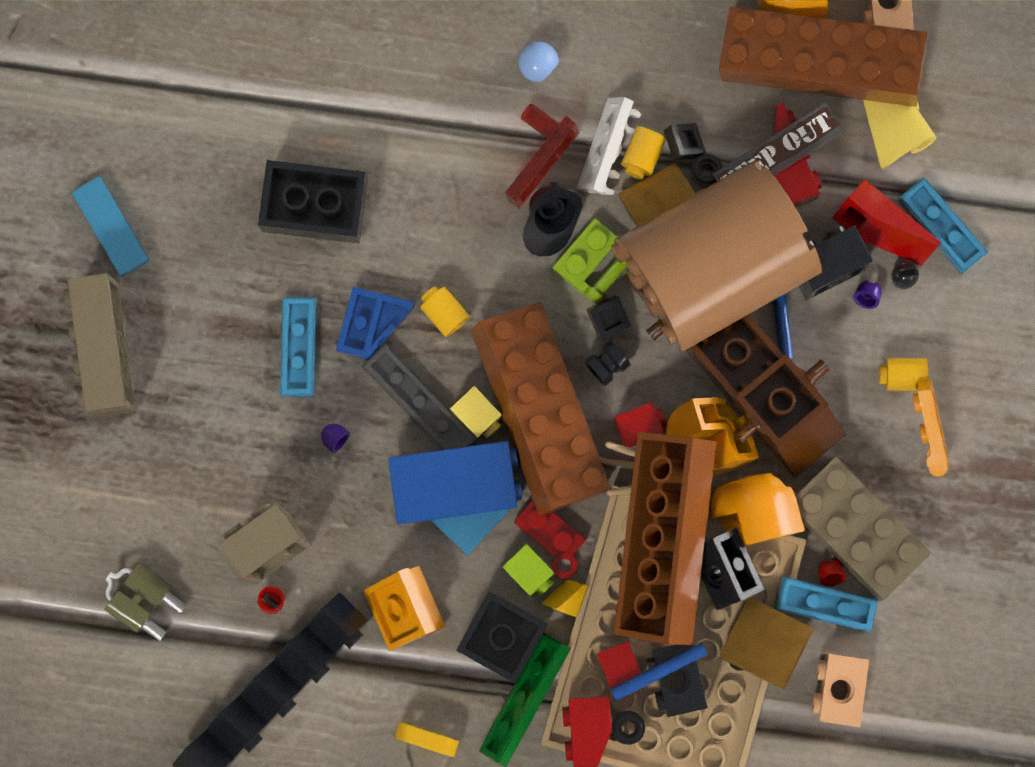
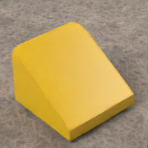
M566 579L541 605L577 617L588 586Z

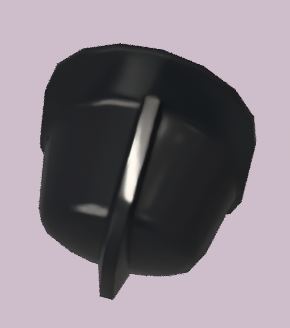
M551 181L548 186L534 192L530 198L528 206L529 216L523 233L525 247L531 254L539 257L551 256L567 245L582 209L581 197L575 191L562 188L556 182Z

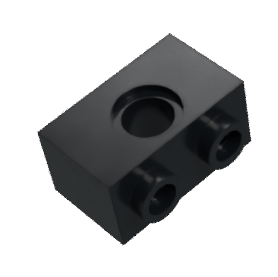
M737 528L705 541L701 577L716 610L738 603L765 590Z
M693 644L673 645L651 650L652 657L647 658L648 668L650 669L693 647ZM697 660L678 669L685 676V684L682 688L678 690L671 689L667 684V675L658 680L660 691L654 692L658 711H665L666 717L708 708Z

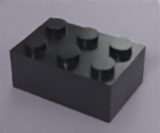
M267 160L258 221L259 228L262 232L360 244L368 184L366 172Z

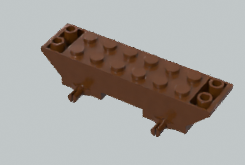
M626 273L623 278L643 301L647 299L642 288L639 290L635 289ZM749 314L686 349L687 353L740 415H744L747 422L733 432L736 438L745 430H748L738 439L743 444L745 440L756 432L794 478L846 436L828 407L829 403L819 393L815 383L830 370L829 367L826 365L816 373L815 371L825 364L821 359L808 371L797 367L787 354H783ZM659 315L657 316L659 320L646 329L649 335L652 334L651 338L654 341L663 334L661 327L665 326Z

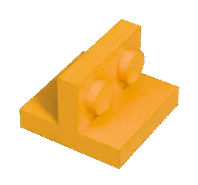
M420 566L398 571L363 590L389 652L446 627Z

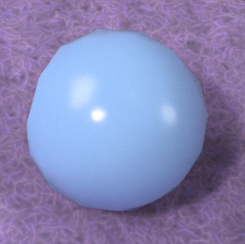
M546 42L529 43L522 49L518 58L520 72L531 82H542L559 63L557 52Z

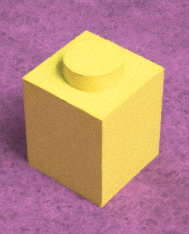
M475 386L450 408L451 412L477 440L483 436L489 439L502 426L499 423L502 419V414Z

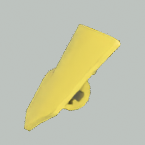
M863 100L880 169L884 170L909 151L915 154L924 150L936 140V135L919 112L918 102L917 107Z

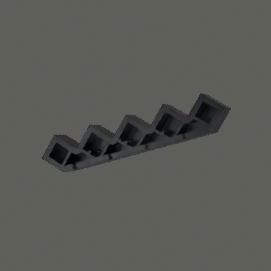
M339 592L319 610L301 632L285 645L276 658L252 679L242 693L218 714L209 727L184 749L172 765L174 767H229L244 750L250 753L263 740L260 734L278 715L284 718L296 706L297 703L294 699L312 680L317 684L330 671V668L327 666L328 663L345 646L351 649L363 637L360 629L366 624L368 619Z

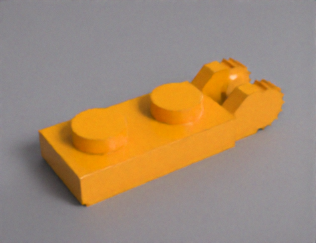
M932 380L918 381L917 393H913L914 407L916 413L922 412L924 424L919 426L923 444L929 443L930 446L926 453L928 470H930L932 476L941 477L948 470V452Z

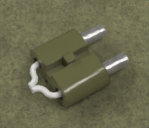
M140 562L134 570L124 568L117 574L110 572L105 579L108 582L106 597L110 602L104 610L137 633L139 629H143L159 641L166 634V631L149 619V616L159 602L165 603L179 614L186 607L184 602L169 592L172 585ZM125 573L130 574L114 597H112V579L120 578Z

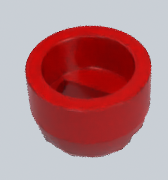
M831 558V562L822 560L818 566V577L821 585L835 586L845 581V570L839 560Z
M265 587L258 595L257 604L259 609L269 615L280 612L284 606V594L277 587ZM266 596L278 605L277 608H273L262 599Z

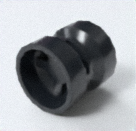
M611 340L602 346V351L599 353L600 356L591 355L584 361L603 386H607L613 381V373L624 372L631 366L625 355Z

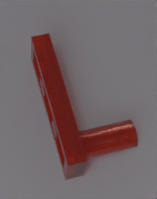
M532 103L523 111L521 120L545 136L547 140L505 192L509 202L518 209L523 206L579 135L576 123L565 116L559 123Z

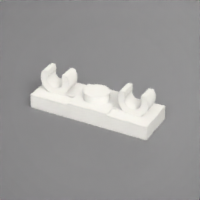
M626 97L607 99L576 188L583 193L614 194V190L607 187L606 181L607 178L619 179L620 177L617 171L610 169L612 163L615 162V159L621 152V142L624 134L634 133L635 129L630 128L627 124L628 117L640 118L641 116L638 110L631 109L634 101Z

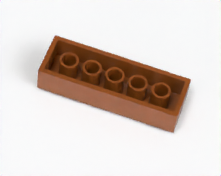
M730 6L719 73L721 81L917 107L927 47V32Z
M538 302L481 320L470 331L513 447L516 449L517 458L539 516L597 497L610 490V484L542 303Z
M638 432L614 635L663 644H693L717 441Z

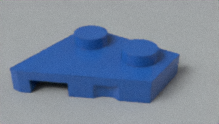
M353 287L336 351L369 360L411 313L415 303Z

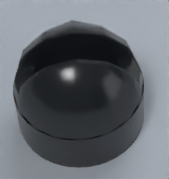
M910 262L897 264L891 273L893 284L900 289L911 288L919 278L918 269ZM912 270L914 273L911 276L898 278L899 272Z

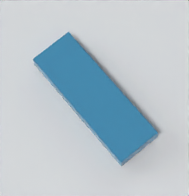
M100 176L71 192L121 277L150 261Z
M922 178L898 198L900 204L912 218L941 242L938 248L961 275L988 253L925 178Z
M283 297L281 397H314L316 298Z
M781 577L774 609L871 632L878 599Z

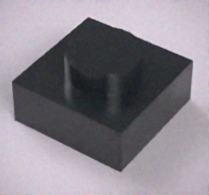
M696 123L670 125L663 130L673 160L695 159L706 153Z
M614 295L586 309L600 340H604L631 327L619 296Z

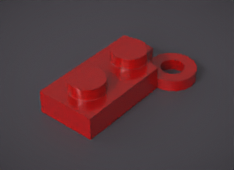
M532 500L514 521V524L554 557L551 567L557 577L560 579L571 578L578 569L577 559L573 555L586 539L554 512L539 516L535 503ZM563 559L571 563V569L568 572H562L558 568L559 562Z

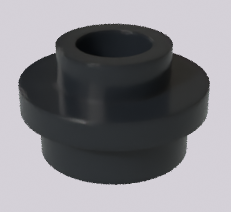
M704 154L698 156L693 161L690 173L696 184L708 187L717 181L713 174L709 177L703 176L701 168L709 166L713 173L723 168V165L716 156Z
M622 711L612 721V734L622 744H635L641 740L645 733L644 720L634 711ZM625 721H631L634 724L635 728L631 734H625L622 731L621 727Z

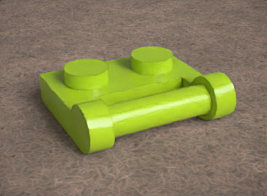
M594 218L552 267V270L596 305L602 302L604 299L602 295L625 270L627 265L625 261L619 263L616 259L593 287L585 282L612 251L611 245L614 244V239L617 238L614 233Z

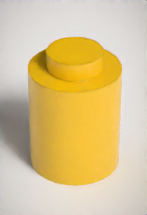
M636 127L621 162V165L626 168L625 173L641 180L644 176H651L666 138L648 128Z
M434 286L421 297L424 303L420 309L445 338L454 334L471 318L446 287L438 289Z
M885 358L884 364H879L878 383L884 384L885 391H918V381L928 379L927 358Z

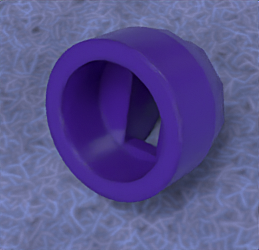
M865 280L857 286L853 298L860 307L874 309L880 303L882 290L877 282L874 284L869 282V280Z
M328 424L321 432V440L324 446L332 453L340 450L350 436V432L338 424Z

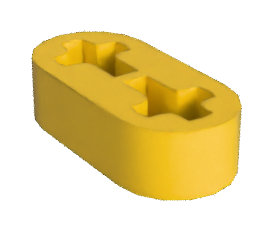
M400 721L394 738L451 757H455L460 742L459 740Z

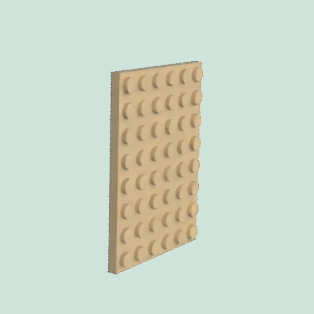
M631 493L612 495L609 497L585 583L588 589L578 616L575 619L568 647L571 650L562 665L540 745L565 752V741L571 740L570 727L563 726L562 707L568 706V699L609 696L611 723L618 713L634 711L643 718L645 733L637 743L625 745L618 742L611 732L600 762L616 767H745L768 682L721 659L719 655L747 599L716 610L702 577H700L693 646L702 643L707 652V655L697 660L708 706L707 709L666 717L665 711H658L654 692L660 691L658 680L618 701L615 700L596 656L597 653L629 641L642 673L649 669L647 658L652 657L651 650L673 646L672 644L614 635ZM708 512L705 541L724 533L721 518L712 520L710 512ZM789 535L746 546V550L765 589L751 596V598L774 608L780 578L787 577L796 580L807 540ZM679 670L668 674V686L673 690L682 688L685 684L684 674ZM625 721L621 728L625 734H631L635 727L631 721Z

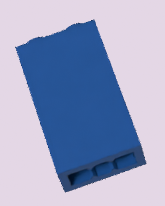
M508 441L388 458L397 525L517 508V501L522 500L520 480L514 481L512 468L518 467L515 447L509 448Z

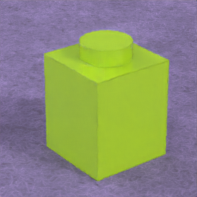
M527 544L502 567L529 597L534 593L540 597L554 584L550 579L554 572Z

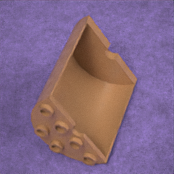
M757 160L615 238L614 244L611 245L612 252L618 262H626L630 271L627 274L635 289L639 290L642 288L647 298L644 302L653 317L659 315L665 326L661 327L667 341L670 345L676 343L681 352L822 273L816 248L803 236V233L808 230L797 209L775 176L767 167L762 169Z

